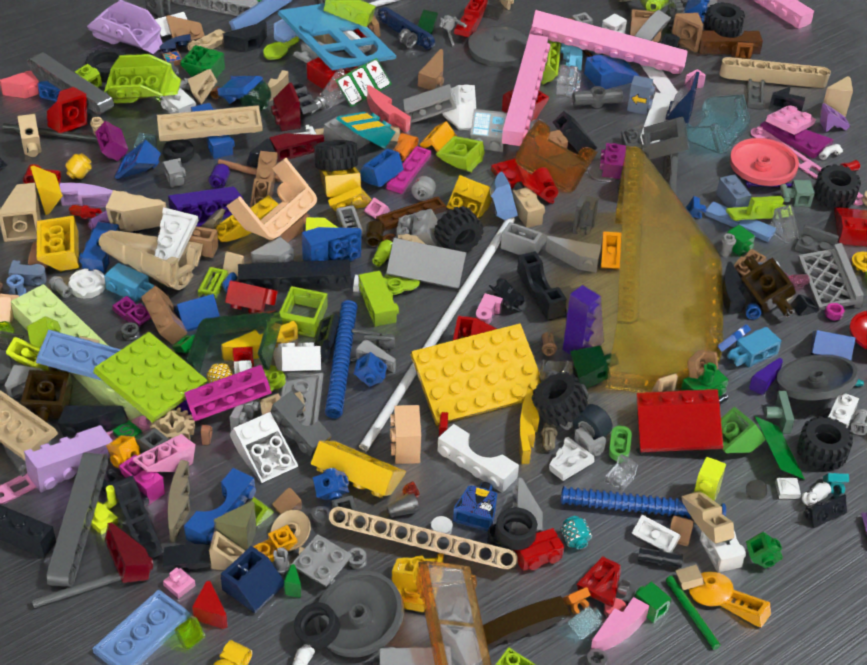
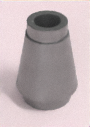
M407 493L386 506L391 518L416 513L415 510L420 509L414 493Z

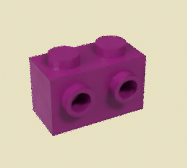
M106 120L95 131L101 152L107 158L119 161L129 150L122 130Z
M606 143L605 149L601 151L599 170H602V177L620 179V174L625 164L626 145Z

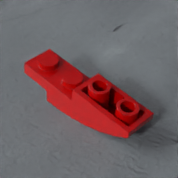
M470 0L460 20L467 27L457 24L454 34L469 37L476 32L488 0Z

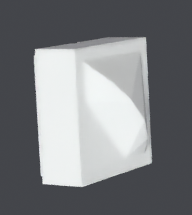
M776 478L775 484L779 499L800 498L801 493L797 478Z

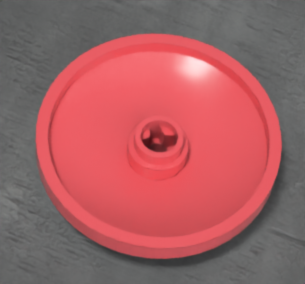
M766 138L743 140L733 147L730 155V165L738 176L746 181L763 186H777L791 181L796 176L799 167L798 157L793 150L778 141Z

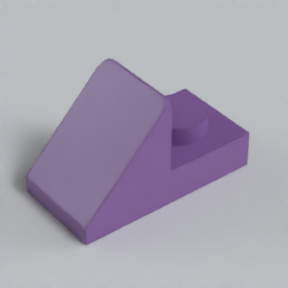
M825 103L822 105L820 124L825 132H828L834 125L844 130L850 127L845 116Z

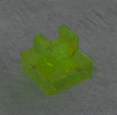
M191 616L174 629L182 647L187 650L206 637L198 619L194 616Z

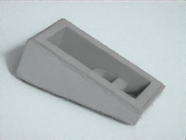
M354 205L337 208L336 217L341 228L355 225L352 228H360L361 236H364Z
M365 339L357 347L356 358L359 359L372 352L387 365L386 370L391 372L396 370V359L369 340Z

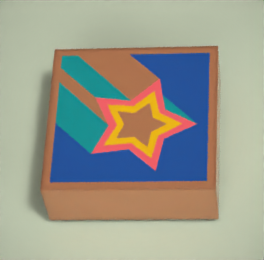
M178 51L162 54L164 61H173L174 66L180 65L182 58Z

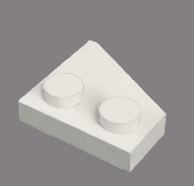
M567 437L564 440L562 449H558L556 457L550 462L549 469L564 481L594 463V456Z

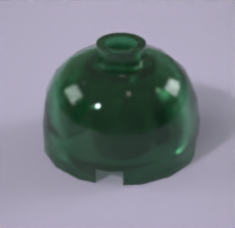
M263 80L238 100L244 107L259 105V109L262 111L269 106L268 102L272 95L271 89L267 82Z

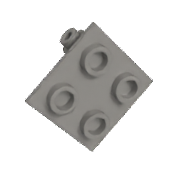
M317 534L292 564L296 566L298 571L328 588L336 581L334 579L335 576L353 555Z

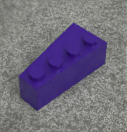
M234 186L168 195L169 209L198 216L197 227H201L215 211L222 208L225 210L222 220L230 217L233 214L226 206L238 197H241L243 200L244 198Z
M584 285L572 292L569 298L562 350L570 355L571 351L600 346L604 342L601 296Z

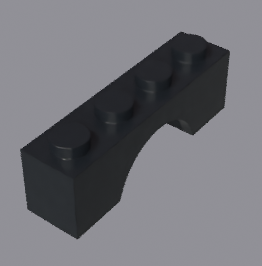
M536 251L519 255L517 272L546 318L552 319L564 316L567 298L559 287L551 288L548 284L543 262Z

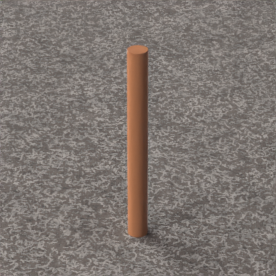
M222 159L218 160V164H225L229 169L256 176V168ZM276 174L275 181L282 182V180Z

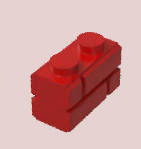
M554 528L536 533V539L531 546L521 550L512 549V551L517 554L518 564L522 571L528 569L536 570L543 564L558 562L563 557L564 545L560 538H558Z

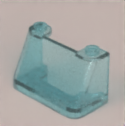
M744 95L709 96L702 105L705 117L696 127H692L688 123L686 127L689 142L718 154L727 153L750 125V116Z

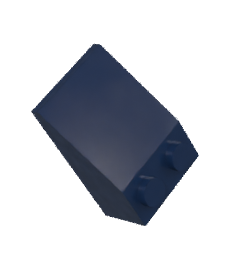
M696 71L675 95L674 101H670L666 120L683 116L686 127H688L700 72Z

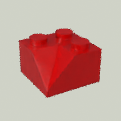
M75 87L60 91L57 102L47 110V127L58 133H63L87 125L86 93Z

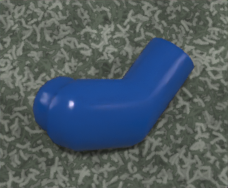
M230 272L222 282V287L226 293L230 280L236 281L238 278L234 272Z

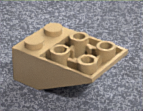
M113 190L105 208L111 224H118L120 230L131 232L159 227L163 217V207H167L166 202L160 199H150L142 195H133L125 191Z

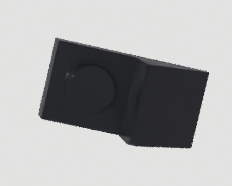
M791 87L773 92L769 108L780 110L786 106H794L798 111L802 112L805 97L789 94Z

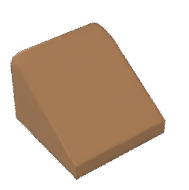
M289 487L274 501L272 506L281 515L289 510L301 511L302 501Z
M673 516L670 530L681 536L677 544L688 547L694 521Z

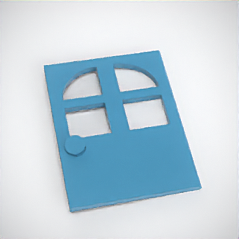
M325 3L278 11V15L331 70L364 65L375 58L381 62L397 57L368 27L323 11ZM359 29L367 38L350 40L342 31ZM329 34L337 43L320 45L313 36ZM374 44L377 51L372 55L366 56L358 47ZM345 50L352 58L338 57L329 52Z

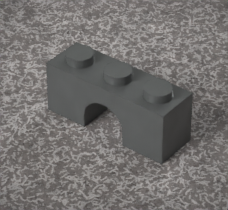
M290 391L272 405L270 412L275 422L280 423L284 427L285 433L298 443L299 449L311 457L314 455L319 441H330L332 435L319 420L310 426L302 425L298 421L297 417L302 414L305 405Z

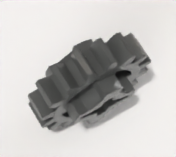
M681 0L669 1L666 15L671 17V20L667 23L671 33L675 15L685 13Z

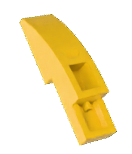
M268 195L250 209L261 220L279 204ZM233 215L215 228L220 242L236 240L252 233L245 230Z
M291 321L260 335L255 330L221 344L222 358L234 361L233 348L253 347V359L273 355L272 348H277L278 344L289 343L298 339L297 324Z

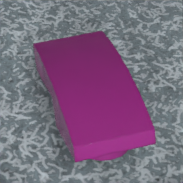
M125 296L112 306V310L128 322L136 323L138 327L151 319L147 308L141 303L137 305L128 296Z

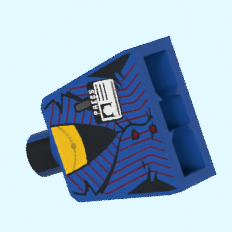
M482 482L480 487L468 486L454 507L453 522L488 532L489 527L494 524L497 493L492 491V485L488 482Z

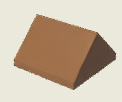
M676 14L672 34L680 37L681 46L698 52L703 30V23L699 14Z

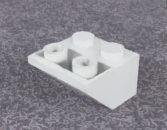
M295 343L278 344L277 348H272L276 367L280 371L321 370L320 346H314V343H297V347H295Z

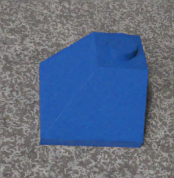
M144 140L124 156L115 174V178L120 179L155 168L159 163L158 159L161 153L147 140Z

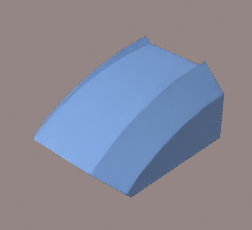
M500 172L491 184L490 196L493 198L496 216L506 220L518 216L510 184L504 173Z

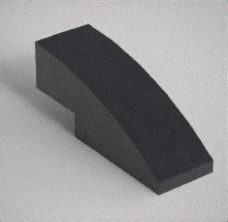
M732 262L727 263L722 283V300L728 315L742 313L745 302L743 297L745 285Z

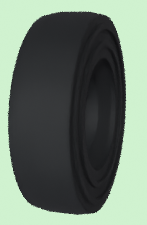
M186 139L171 140L165 143L163 155L167 161L180 158L181 163H186L194 156V146ZM176 149H183V150H185L184 152H181V153H174V152H172V151H174V150H176Z

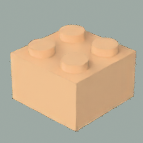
M419 405L394 406V414H390V426H394V428H390V440L394 442L391 443V456H395V464L420 463L421 425Z

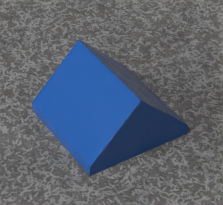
M214 294L173 305L176 316L182 321L187 332L221 323Z

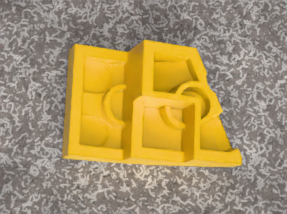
M440 553L437 554L436 558L424 559L423 556L396 559L391 581L402 596L404 609L430 613L441 574L444 554Z

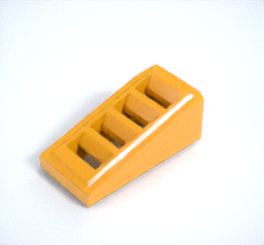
M733 590V595L729 601L720 605L761 628L771 615L770 602Z

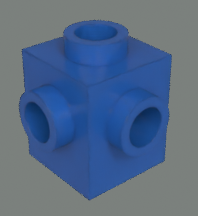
M369 352L357 359L354 375L369 387H372L385 379L387 365L372 352Z
M329 468L324 470L323 474L313 477L317 498L335 500L342 498L343 494L349 493V481L344 472L338 471L335 468Z

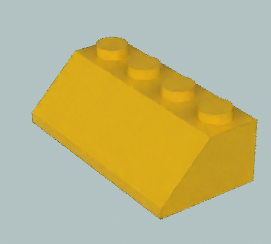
M319 441L311 461V465L316 466L317 471L323 473L326 469L335 468L338 471L344 472L348 480L353 482L354 487L362 490L365 488L372 490L371 494L380 498L391 495L406 473L405 470L336 441Z

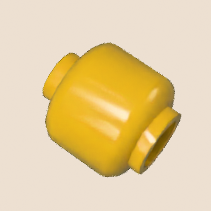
M82 153L80 155L74 154L65 164L68 170L66 173L72 179H83L91 171L92 162Z

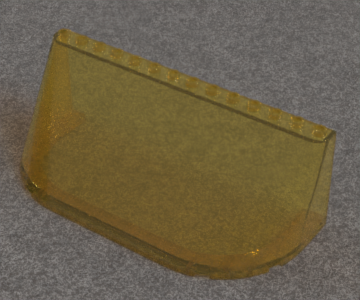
M626 146L615 214V224H622L617 324L608 377L606 379V389L640 393L651 392L658 379L672 374H677L678 376L675 389H681L683 379L690 376L689 369L687 368L688 360L699 349L716 352L718 363L722 356V352L718 348V345L723 342L721 258L712 241L643 150L636 146Z

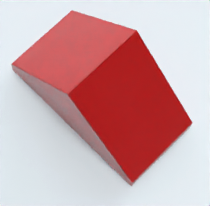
M209 580L205 582L192 607L194 620L221 629L228 628L227 614Z

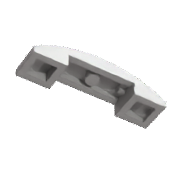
M657 10L645 22L635 37L652 41L659 31L663 30L671 20V17Z

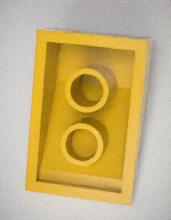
M356 167L340 171H324L319 169L324 193L329 199L361 187L360 172Z

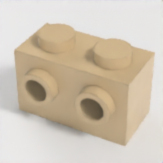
M527 187L514 190L513 199L518 217L524 226L530 228L542 225L545 208L537 199L536 194Z

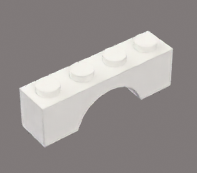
M453 424L438 438L437 451L442 456L455 462L459 467H463L472 473L476 478L490 483L494 489L503 493L517 479L519 465L504 455L488 458L475 454L469 447L470 434Z

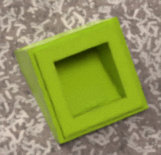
M253 497L251 501L255 503L256 526L269 518L274 511Z

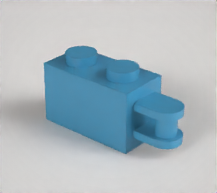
M117 263L104 275L107 290L123 297L128 296L134 302L140 300L146 292L155 286L149 283L148 275L121 263Z
M764 327L738 339L736 348L728 353L727 358L733 360L736 366L745 363L750 368L777 355L782 340L768 327Z

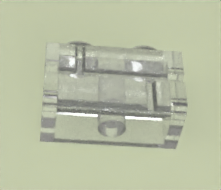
M559 66L557 97L566 96L567 98H572V93L579 91L581 73H578L577 66Z

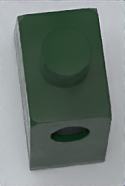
M601 346L570 352L579 381L585 385L586 389L610 378L611 373L608 366L619 363L616 352L604 355Z

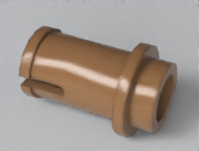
M545 332L541 336L543 342L542 352L546 356H552L557 351V346L554 344L553 334L550 333L548 335V332Z

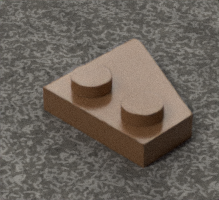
M166 16L172 38L190 34L191 41H196L205 36L201 23L174 16Z

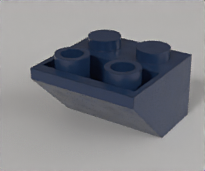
M252 546L221 573L222 590L254 613L261 609L285 586L284 579L270 559Z

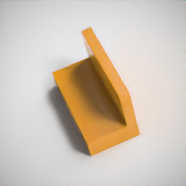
M447 121L437 125L423 139L420 146L425 149L432 145L438 152L453 136L457 135Z

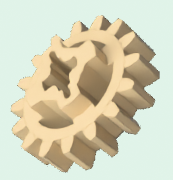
M178 407L176 411L172 409L154 423L151 422L150 429L156 428L169 440L180 434L190 440V435H194L195 421L192 415H188L187 410L181 412V409Z

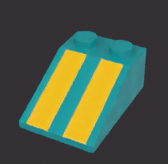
M359 112L336 118V120L359 136L384 149L396 133L391 129V124L385 120L383 122L379 121L381 117L373 112L371 115L366 112Z

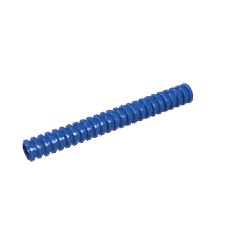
M351 300L341 303L325 408L326 416L333 419L340 418L343 414L354 335L351 330L355 329L357 304Z
M563 486L561 491L562 505L568 503V506H571V504H575V506L581 505V507L587 505L588 508L594 506L595 509L598 507L604 509L606 507L608 510L614 508V511L621 509V511L627 510V512L633 510L634 513L640 511L641 514L644 512L651 514L652 512L654 515L660 513L661 516L667 514L669 517L670 515H680L681 518L686 516L688 519L691 517L682 500L679 501L678 498L672 500L671 497L668 499L662 497L660 499L659 496L652 498V495L648 497L645 495L639 496V494L632 496V493L626 495L624 492L622 494L616 492L614 494L612 491L606 493L605 490L602 492L596 490L595 492L593 489L586 491V488L580 490L578 487L576 489H573V487L567 489L566 486ZM722 503L720 505L722 506V514L726 517V505Z

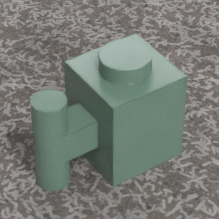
M793 180L792 188H787L786 184L780 185L784 202H789L790 198H792L795 207H811L815 194L811 180Z

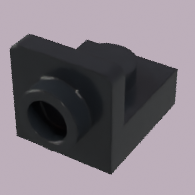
M665 33L661 44L677 48L680 45V37L675 34Z

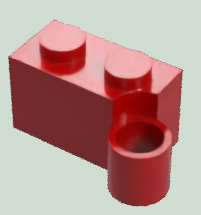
M230 280L225 303H229L231 308L239 310L242 307L249 308L248 312L259 314L260 311H264L265 304L275 306L278 291Z

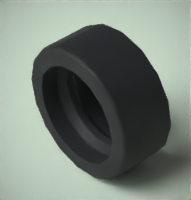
M518 507L508 508L497 517L496 538L501 545L508 549H525L535 541L538 523L536 517L530 511ZM510 522H519L529 528V532L524 535H513L508 533L503 527Z
M314 602L306 605L298 612L294 621V630L303 644H308L313 649H321L329 646L336 639L340 631V622L338 616L329 605L322 602ZM323 615L329 618V624L320 634L308 636L305 633L307 624L313 618Z

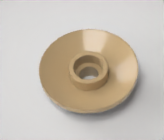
M289 510L282 513L274 521L271 532L288 525L292 532L295 531L294 535L298 543L289 551H294L301 547L308 539L311 530L309 518L299 510Z

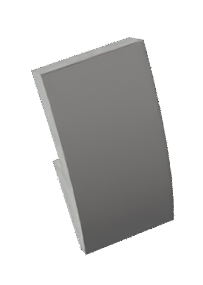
M259 399L235 407L230 416L231 431L233 428L246 423L247 418L253 419L255 412H258L260 409Z

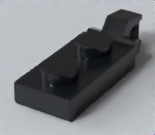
M336 313L320 320L314 346H320L321 361L329 359L331 354L329 348L333 346L339 316Z

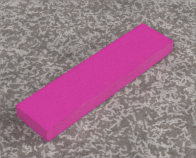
M416 146L403 162L404 170L396 177L390 179L386 189L403 194L430 158L431 151Z

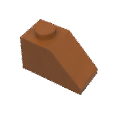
M737 42L732 47L731 57L751 59L754 44Z

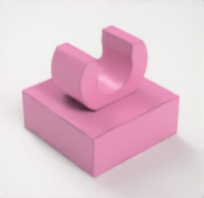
M175 568L169 573L170 576L163 581L164 587L178 599L195 587V580L181 568Z

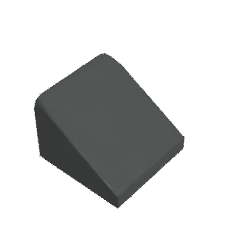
M352 495L330 502L332 509L343 507L357 511ZM339 511L336 515V520H344V512Z

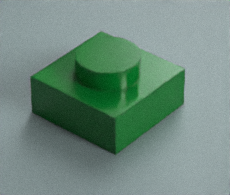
M195 334L185 335L172 348L175 353H188L199 340Z

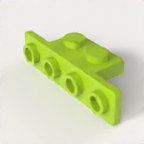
M781 196L752 197L748 207L726 209V213L735 221L792 217L793 212L783 204L784 199Z

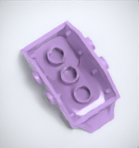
M119 0L108 7L87 26L92 31L93 36L111 44L122 42L152 54L158 52L159 46L163 44L160 37L161 27L150 12L123 0Z

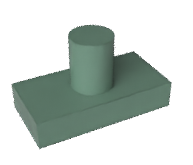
M778 391L775 406L765 407L764 416L765 418H778L782 433L791 434L795 420L786 391Z

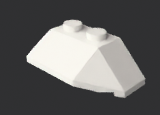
M457 85L452 88L457 109L442 114L459 131H471L473 111L476 109L475 85Z

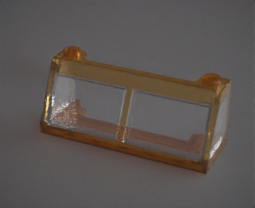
M433 561L418 562L416 588L423 602L434 664L491 665L475 591L477 579L476 575H472L470 566Z

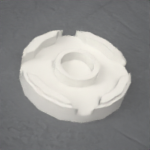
M88 269L79 270L71 275L68 286L72 288V294L83 299L98 296L106 288L104 274L96 269H93V271Z

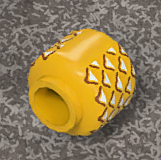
M214 364L207 372L206 378L209 383L234 375V373L227 364Z

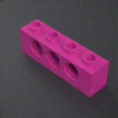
M261 365L184 392L194 421L272 393Z

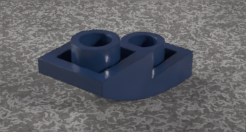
M190 34L177 36L164 42L159 46V52L164 54L175 51L176 44L178 46H187V43L191 42Z

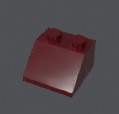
M292 82L288 83L273 98V106H271V113L273 116L275 115L276 126L279 125L281 132L301 129L300 101Z

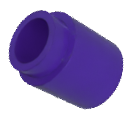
M225 164L216 165L208 179L209 184L217 189L223 188L230 176L229 167Z

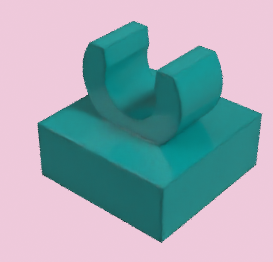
M828 473L823 476V482H827L831 487L830 494L834 492V486L839 488V494L845 493L844 485L849 482V474Z

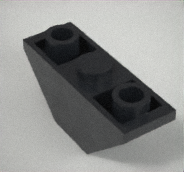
M264 21L222 33L223 47L242 52L260 48L267 37V23Z

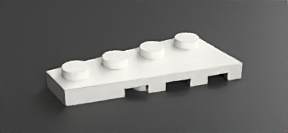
M163 207V217L160 223V234L158 235L155 256L164 260L170 257H176L180 260L199 221L198 216Z

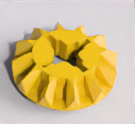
M867 252L855 253L851 260L852 266L856 267L857 271L866 272Z

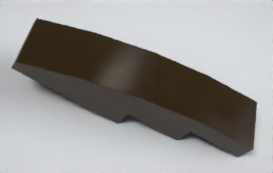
M557 596L514 610L475 630L487 651L505 640L511 643L528 633L532 637L569 617L571 614L562 597Z

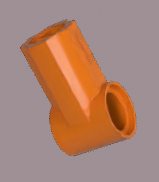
M405 133L400 134L397 145L393 150L399 152L401 161H405L410 152L418 146L419 139Z

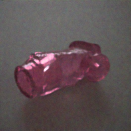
M808 274L787 275L794 288H803L810 283Z

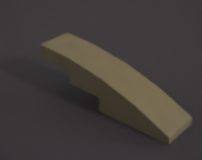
M180 460L169 492L168 524L170 541L175 543L190 512L188 497L190 494L188 479L190 471L189 463L185 460Z

